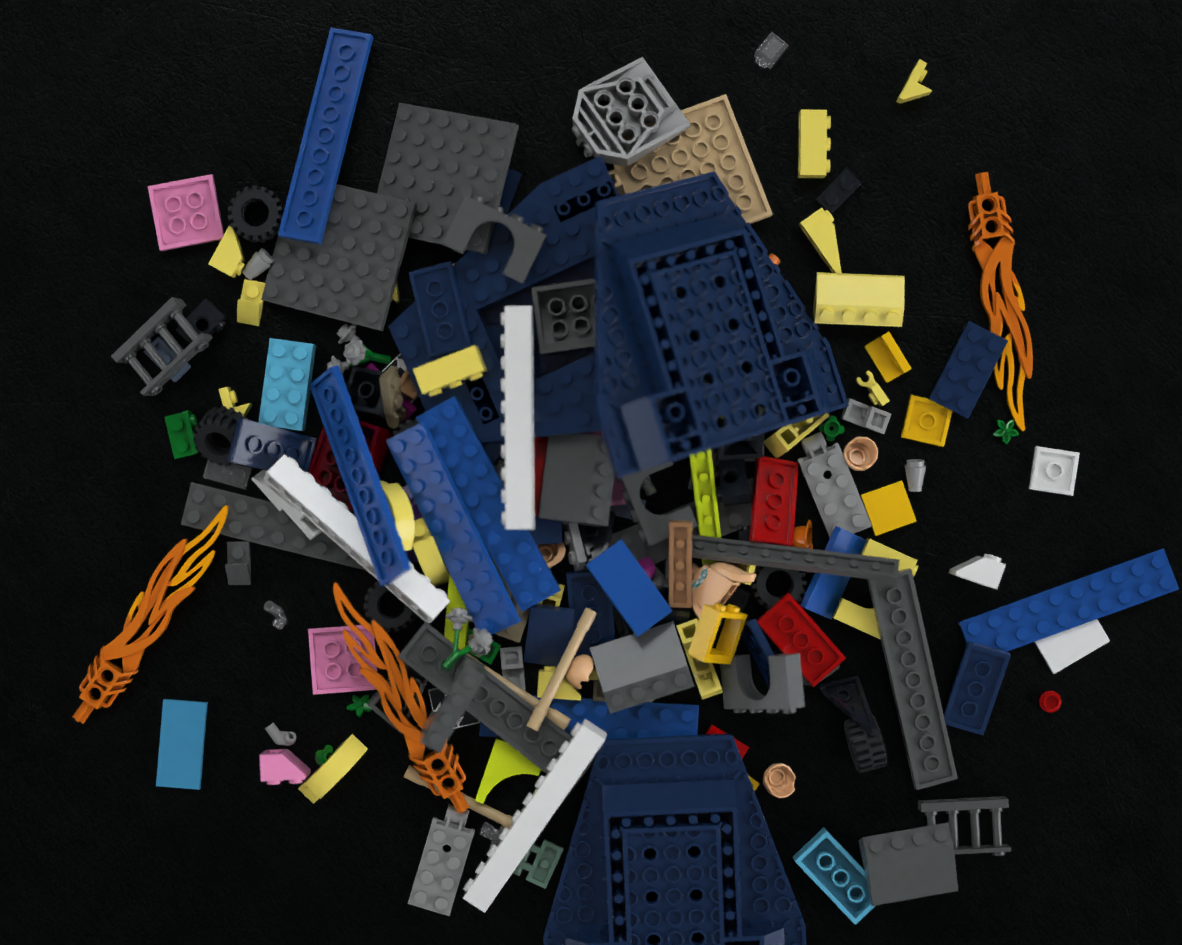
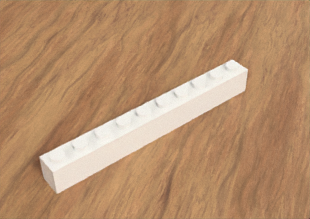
M505 306V312H501V325H505V334H501V347L505 348V356H501V369L505 370V378L501 379V391L505 392V401H501V412L505 414V423L501 424V434L505 436V445L501 447V456L505 458V467H502L501 470L502 481H505V489H502L501 493L502 503H505V512H502V525H505L507 530H535L534 309L532 306Z
M284 454L269 469L264 480L378 580L356 516L348 511V507L343 502L334 499L326 487H321L317 484L315 478L310 473L300 469L298 463L293 458H288ZM409 561L411 570L390 584L385 585V587L422 620L430 624L450 600L443 590L436 589L431 584L427 576L419 574Z
M584 719L582 724L577 723L571 732L573 735L569 742L564 741L559 749L561 753L557 759L553 758L546 769L549 771L546 776L541 775L534 786L537 788L533 794L528 793L522 803L525 805L521 811L517 810L510 821L513 823L510 828L505 827L499 836L501 841L497 846L495 844L492 845L487 853V856H489L485 863L481 861L475 870L477 875L474 880L470 878L463 889L466 892L463 899L484 913L605 741L607 733L588 720Z

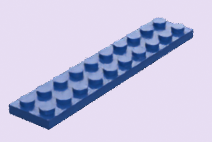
M330 27L278 236L282 238L322 244L373 41L371 34Z
M331 366L309 386L380 586H385L411 570L402 544V539L395 525L394 517L390 511L387 497L384 494L380 478L375 469L373 458L369 452L365 436L360 427L358 416L355 413L351 397L346 388L344 377L339 366Z
M456 396L417 416L416 419L419 424L425 421L484 544L520 610L524 611L561 591L529 530H507L505 525H502V512H505V503H502L501 493L505 486Z
M425 421L385 440L431 536L434 537L438 550L472 617L475 627L480 630L486 629L492 635L519 623L521 619Z
M1163 548L958 623L966 644L970 641L1007 652L1179 590V587Z
M581 698V700L553 699L549 706L571 719L567 728L563 730L571 737H573L571 732L577 723L582 724L584 719L606 732V739L697 735L699 705L645 702L614 713L609 712L606 702L593 701V698ZM480 722L479 736L499 737Z

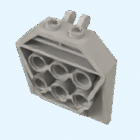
M641 57L579 90L573 114V127L571 129L577 138V145L580 147L584 146V155L586 157L593 155L594 158L602 156L605 163L628 167L689 129L691 124L647 62ZM627 87L631 91L624 93L620 89ZM600 101H607L609 104L601 106L598 103ZM639 104L643 108L636 110L632 106ZM613 118H619L621 122L612 123L610 120ZM651 121L655 125L653 127H648L645 125V123ZM625 135H630L633 137V139L630 141H626L622 137Z

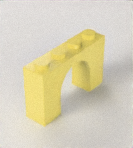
M866 539L867 541L860 555L899 559L898 571L910 568L913 577L915 576L918 565H916L918 560L872 539ZM841 598L832 618L881 640L874 608H864Z

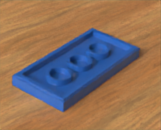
M835 526L824 551L860 555L867 540ZM814 573L800 606L832 619L850 577Z
M622 539L585 565L636 637L673 611Z

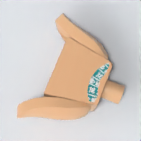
M723 561L705 564L702 568L696 563H692L691 608L698 620L704 604L714 605V602L724 605L740 583L754 582L756 574L748 573Z

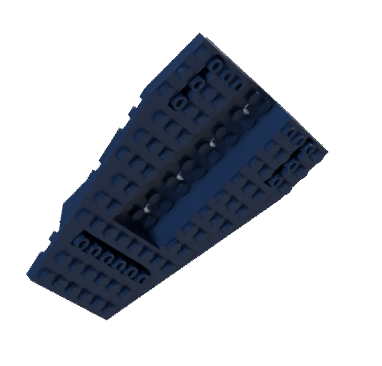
M602 156L541 183L507 215L510 217L513 213L524 219L523 224L531 227L533 223L543 228V234L546 235L523 283L502 274L513 253L514 238L511 231L501 223H498L493 228L487 254L468 251L453 265L472 346L476 345L479 347L487 372L482 373V378L470 381V378L463 380V385L450 389L449 386L441 389V394L430 397L429 394H422L413 369L450 354L429 358L416 302L410 305L388 326L425 411L427 412L456 396L481 443L505 440V436L501 434V424L505 423V414L501 412V401H505V392L501 391V379L505 378V370L501 369V356H505V348L501 347V334H505V326L501 325V312H505V306H532L534 309L533 287L595 279V203L620 196ZM534 310V437L601 431L595 414V346L540 354Z
M715 171L595 203V414L615 478L849 406L829 342L825 337H822L818 331L819 327L810 319L805 311V306L789 282L784 280L780 274L781 270L777 264L772 262L767 254V249L749 222L746 223L741 215L742 211L738 206L734 205L728 196L730 193ZM715 277H719L722 280V288H718L715 285ZM676 288H681L683 290V299H679L676 296ZM729 320H733L735 322V331L729 329ZM690 331H694L697 334L696 342L690 340ZM743 362L749 366L748 374L744 373L741 369ZM703 374L710 376V385L704 384L702 380ZM756 405H759L763 410L761 417L755 413ZM717 417H721L724 420V427L722 429L716 425Z
M732 733L605 739L596 752L544 931V945H806L805 922ZM691 846H698L700 848V853L697 856L689 855L688 849ZM647 848L655 849L656 855L653 858L644 856L643 853ZM694 889H699L702 892V896L699 899H692L690 892ZM654 891L658 894V898L655 901H648L645 898L646 894ZM700 932L704 935V938L701 942H694L691 939L692 935ZM655 934L659 936L660 940L657 944H650L647 938Z

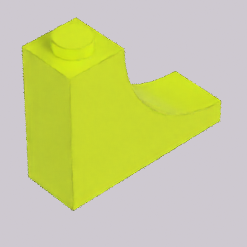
M496 737L475 801L483 804L491 789L505 778L518 774L539 776L540 771H544L505 740Z

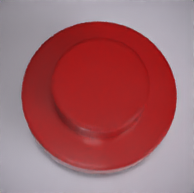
M1046 691L1039 698L1040 707L1046 712H1055L1061 706V697L1054 691Z

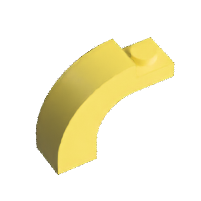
M380 480L399 536L402 539L404 550H412L415 525L410 501L398 483L388 484Z
M423 518L415 520L413 548L425 576L430 579L434 587L449 582L450 573L438 550L434 537L431 536Z
M696 618L679 624L676 627L703 700L723 693L713 663L702 662L688 654L698 624Z
M353 734L350 735L298 789L314 804L353 767L368 748Z

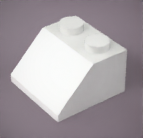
M984 554V557L976 556L951 568L949 574L989 588L998 589L1006 564L1000 563L1001 558Z

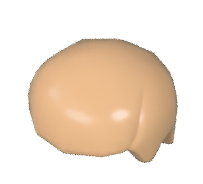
M855 437L845 446L843 456L848 467L854 471H865L876 462L878 448L875 442L868 437Z
M586 654L573 658L565 677L575 689H582L580 682L589 681L588 676L593 671L595 665L593 659Z
M775 763L765 770L763 785L767 792L773 796L785 798L795 791L794 782L796 776L789 766L783 763Z

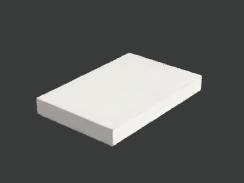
M1098 619L1040 639L1034 643L1051 672L1055 674L1110 642Z

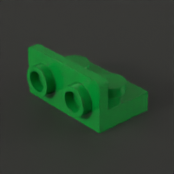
M187 410L182 413L165 416L174 459L201 453L197 451V445L193 442L195 438L193 432L198 425L196 415Z

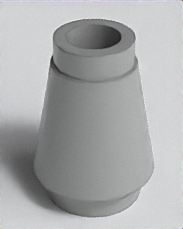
M263 248L259 251L256 250L242 273L249 280H252L270 268L274 260Z
M907 460L905 471L909 487L908 491H922L926 471L924 460Z

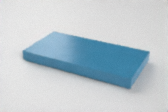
M163 699L156 786L201 789L208 702Z

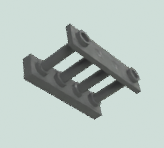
M171 297L111 355L117 363H129L146 383L147 386L140 391L142 395L155 396L163 390L162 386L198 352L205 350L209 345L208 342L213 338L210 334L201 333L198 335L181 314L182 309L186 306L182 299ZM173 319L176 320L193 341L184 350L166 329L167 324ZM156 334H160L177 355L169 365L151 344V339ZM141 349H145L162 370L154 379L136 358V353Z
M1005 796L918 800V810L927 815V826L936 825L935 815H937V811H946L954 854L992 853L993 856L1005 855V852H1011V847L1008 844H1002L1001 812L1003 808H1009L1008 798ZM981 809H989L992 812L993 844L980 845L979 813ZM959 810H968V813H970L971 846H959L957 823Z

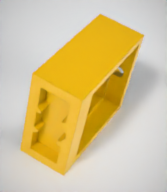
M714 602V605L704 604L688 654L702 662L731 665L747 615L740 612L739 607L731 604L727 606ZM726 618L717 646L712 648L721 619Z

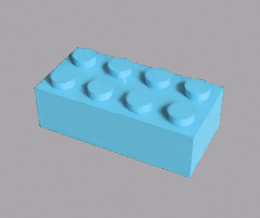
M270 338L258 423L276 428L305 431L310 397L309 384L312 382L316 345Z
M824 827L793 856L794 861L855 925L875 907L871 904L864 869Z

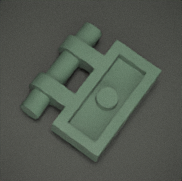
M546 839L543 840L540 847L535 844V840L513 874L520 876L523 869L529 871L526 880L546 889L564 848ZM531 851L537 853L533 864L527 862Z

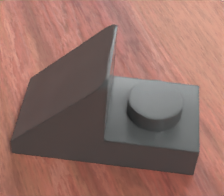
M227 542L228 564H225L228 584L251 585L250 542Z

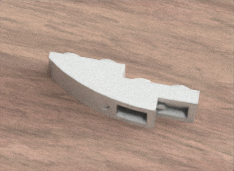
M262 470L252 477V481L279 511L284 510L310 540L323 532L264 480L268 471Z

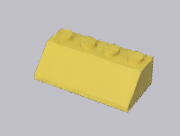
M817 272L813 305L814 322L820 324L902 327L905 277Z

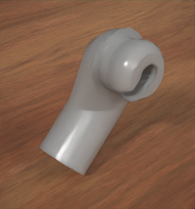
M274 722L265 728L277 745L290 746L296 741V734L294 732L280 731Z

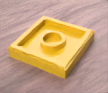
M910 395L901 437L944 447L952 411L927 398Z
M902 480L860 495L875 536L916 522Z

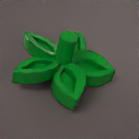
M1014 419L1006 424L1001 420H997V425L1000 429L996 430L993 436H1002V441L1008 444L1011 437L1019 435L1017 430L1012 429Z
M353 694L352 700L354 703L348 705L347 710H356L359 718L362 716L363 711H372L368 706L369 695H364L360 699Z

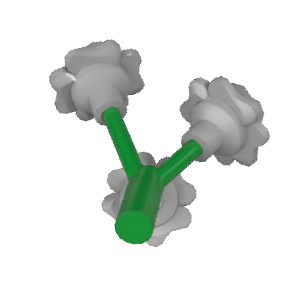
M345 323L338 330L337 335L340 337L339 344L344 341H350V343L345 345L343 353L347 361L341 362L333 355L331 362L327 363V370L331 366H339L343 375L344 370L350 369L349 367L368 361L389 365L391 356L372 352L355 335L357 325Z
M453 608L451 613L445 616L446 619L454 623L453 630H455L453 653L441 666L447 672L462 655L468 652L476 654L477 657L487 655L488 651L491 650L490 644L493 642L490 633L486 629L474 628V634L468 635L467 647L458 651L459 632L462 631V624L471 621L472 617L468 616L466 609Z

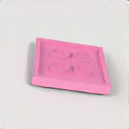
M212 174L148 186L160 251L219 241L223 238V224L214 176Z
M355 625L368 638L376 651L374 636L362 625ZM348 626L308 629L313 694L377 690L360 673L361 665L345 642L343 629H346L356 642L369 653L362 640ZM354 647L360 657L378 672V668Z

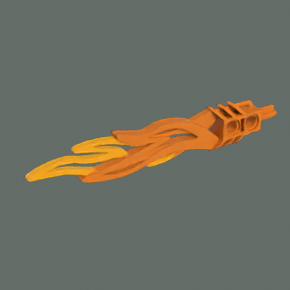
M988 172L975 174L978 195L974 196L973 200L968 204L971 220L968 228L969 230L972 228L970 241L974 239L972 252L974 251L982 269L980 297L984 310L988 315L989 331L1001 337L1003 320L1009 331L1004 338L1008 342L1000 357L999 370L998 362L993 369L997 387L1002 390L1006 356L1008 365L1007 402L1017 427L1024 431L1023 386L1025 377L1027 379L1032 377V342L1028 325L1021 312L1025 311L1022 291L1016 276L1011 270L1013 247L1015 245V240L1010 236V233L1013 234V229L1008 224V222L1012 223L1011 218L1007 215L1004 198L998 196V192L991 193ZM983 200L991 202L992 208L990 211L983 209ZM988 221L993 222L995 225L993 233L988 232L985 228ZM1001 237L993 249L983 241L985 239ZM998 263L1004 302L1000 294L995 290V273ZM988 286L990 287V291H991L992 309H991L990 300H989ZM1013 287L1017 293V296L1014 295ZM1012 341L1020 364L1016 390L1017 411L1012 396L1014 380Z
M225 505L199 536L189 543L187 538L180 541L157 566L148 583L146 592L139 593L127 615L123 632L106 646L103 645L100 649V656L97 654L94 658V665L92 663L89 665L88 674L79 686L82 692L79 698L84 701L73 715L76 721L84 724L94 708L110 707L118 694L126 690V688H123L124 685L130 683L133 680L129 679L131 675L137 674L139 671L138 667L145 648L154 643L164 633L176 606L196 589L193 585L211 564L215 556V550H212L194 568L187 572L193 562L218 538L228 515V505ZM218 524L210 540L189 557L177 575L172 579L183 555L202 541ZM167 565V567H166L165 570L163 571L162 575L160 576L158 582L156 583V581H157V579H158L160 573L162 572V570L164 569V567ZM202 567V569L197 573V575H195L189 582H187L185 585L171 593L164 600L168 586H175L180 584L185 579H187L191 574H193L195 571ZM137 606H138V612H137L136 616H135L134 619H133L135 610H136V608H137ZM152 610L148 629L137 640L128 644ZM165 615L156 631L150 636L155 625ZM122 658L123 669L111 660ZM106 670H110L113 673L112 681L105 678ZM93 688L100 690L101 697L99 699L93 696ZM113 694L109 701L105 703L109 696Z

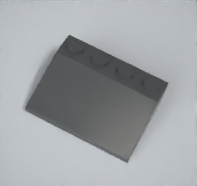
M595 279L532 288L540 354L595 346Z
M575 433L548 436L538 518L600 528L608 526L614 472L603 436Z
M673 621L649 628L638 637L633 633L590 647L610 713L694 687Z
M949 823L863 837L858 840L872 906L958 891L954 847Z

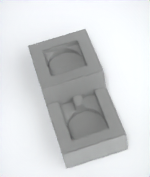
M847 398L849 406L843 409L840 419L881 434L885 433L891 413Z
M522 646L500 648L502 676L526 691Z

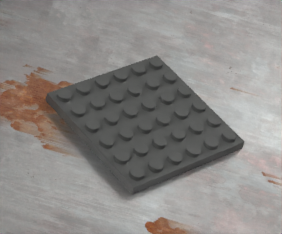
M399 103L377 194L417 204L408 238L444 245L442 243L466 195L470 197L471 194H475L483 198L482 203L489 207L491 204L499 206L519 125ZM490 221L479 225L472 233L465 250L487 254L495 222Z
M336 184L322 244L319 245L278 236L272 256L274 261L270 264L271 267L268 270L261 300L383 331L417 204Z

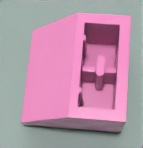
M288 749L265 750L259 755L261 782L267 781V785L280 784V781L289 780L290 784L302 783V780H305L311 773L310 768Z

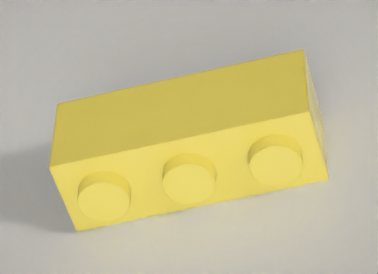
M800 110L798 178H825L826 173H830V159H827V151H830L831 140L827 138V129L831 127V116H827V110Z
M474 345L417 367L413 371L422 394H429L430 397L441 394V389L449 386L450 389L463 385V380L470 378V381L482 378V373L487 372L479 347Z

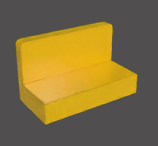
M890 332L885 333L865 346L866 351L886 383L912 369Z

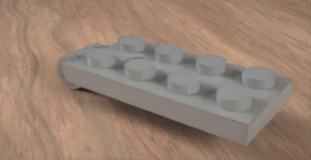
M821 432L802 439L801 445L807 456L799 458L797 461L829 539L835 526L852 534L871 527L872 524L838 442L827 447ZM825 471L831 472L829 479L824 478L823 474Z
M449 804L444 821L433 817L408 904L450 916L475 833L474 829L465 828L470 810L467 809L465 812L458 814L454 805ZM449 845L451 847V850L449 852H445L443 850V846Z

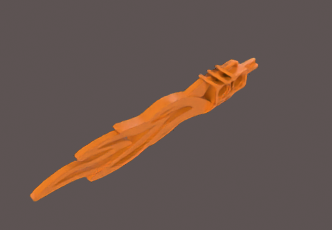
M334 582L333 591L339 612L348 627L362 640L369 653L356 642L346 629H343L345 642L361 665L360 673L379 692L386 716L404 734L410 754L408 757L416 763L413 764L414 768L422 773L418 775L427 782L434 795H442L444 799L449 797L458 814L465 812L470 807L460 790L463 789L462 783L466 780V775L458 763V754H453L452 743L449 747L446 742L440 753L434 750L423 757L425 745L420 742L421 730L410 723L401 711L402 703L399 692L421 729L428 719L421 691L412 676L409 683L404 661L398 657L400 655L398 648L376 620L373 619L371 625L359 615L339 585ZM342 602L353 617L374 636L381 649L385 663L377 655L368 638L350 621L344 612ZM354 647L376 667L388 671L391 686L381 674L360 657ZM389 647L393 650V652H394V654H395V656H396V658H397V660H398V662H399L402 675H401V673H400V670H399V668H398V666H397V664H396V661H395V659H394V657H393V655H392V653H391ZM415 692L417 693L420 707L414 698ZM387 699L391 702V704H392V705L394 706V708L396 709V711H397V713H398V715H399V717H400V720H399V719L396 717V715L393 713L392 709L390 708V706H389V704H388V702H387ZM434 759H441L444 762L440 768H435L431 765ZM456 768L462 777L461 779L458 777L456 773ZM445 778H452L454 783L452 786L446 787L442 784V781ZM433 784H436L437 788L439 789L438 792L436 791Z

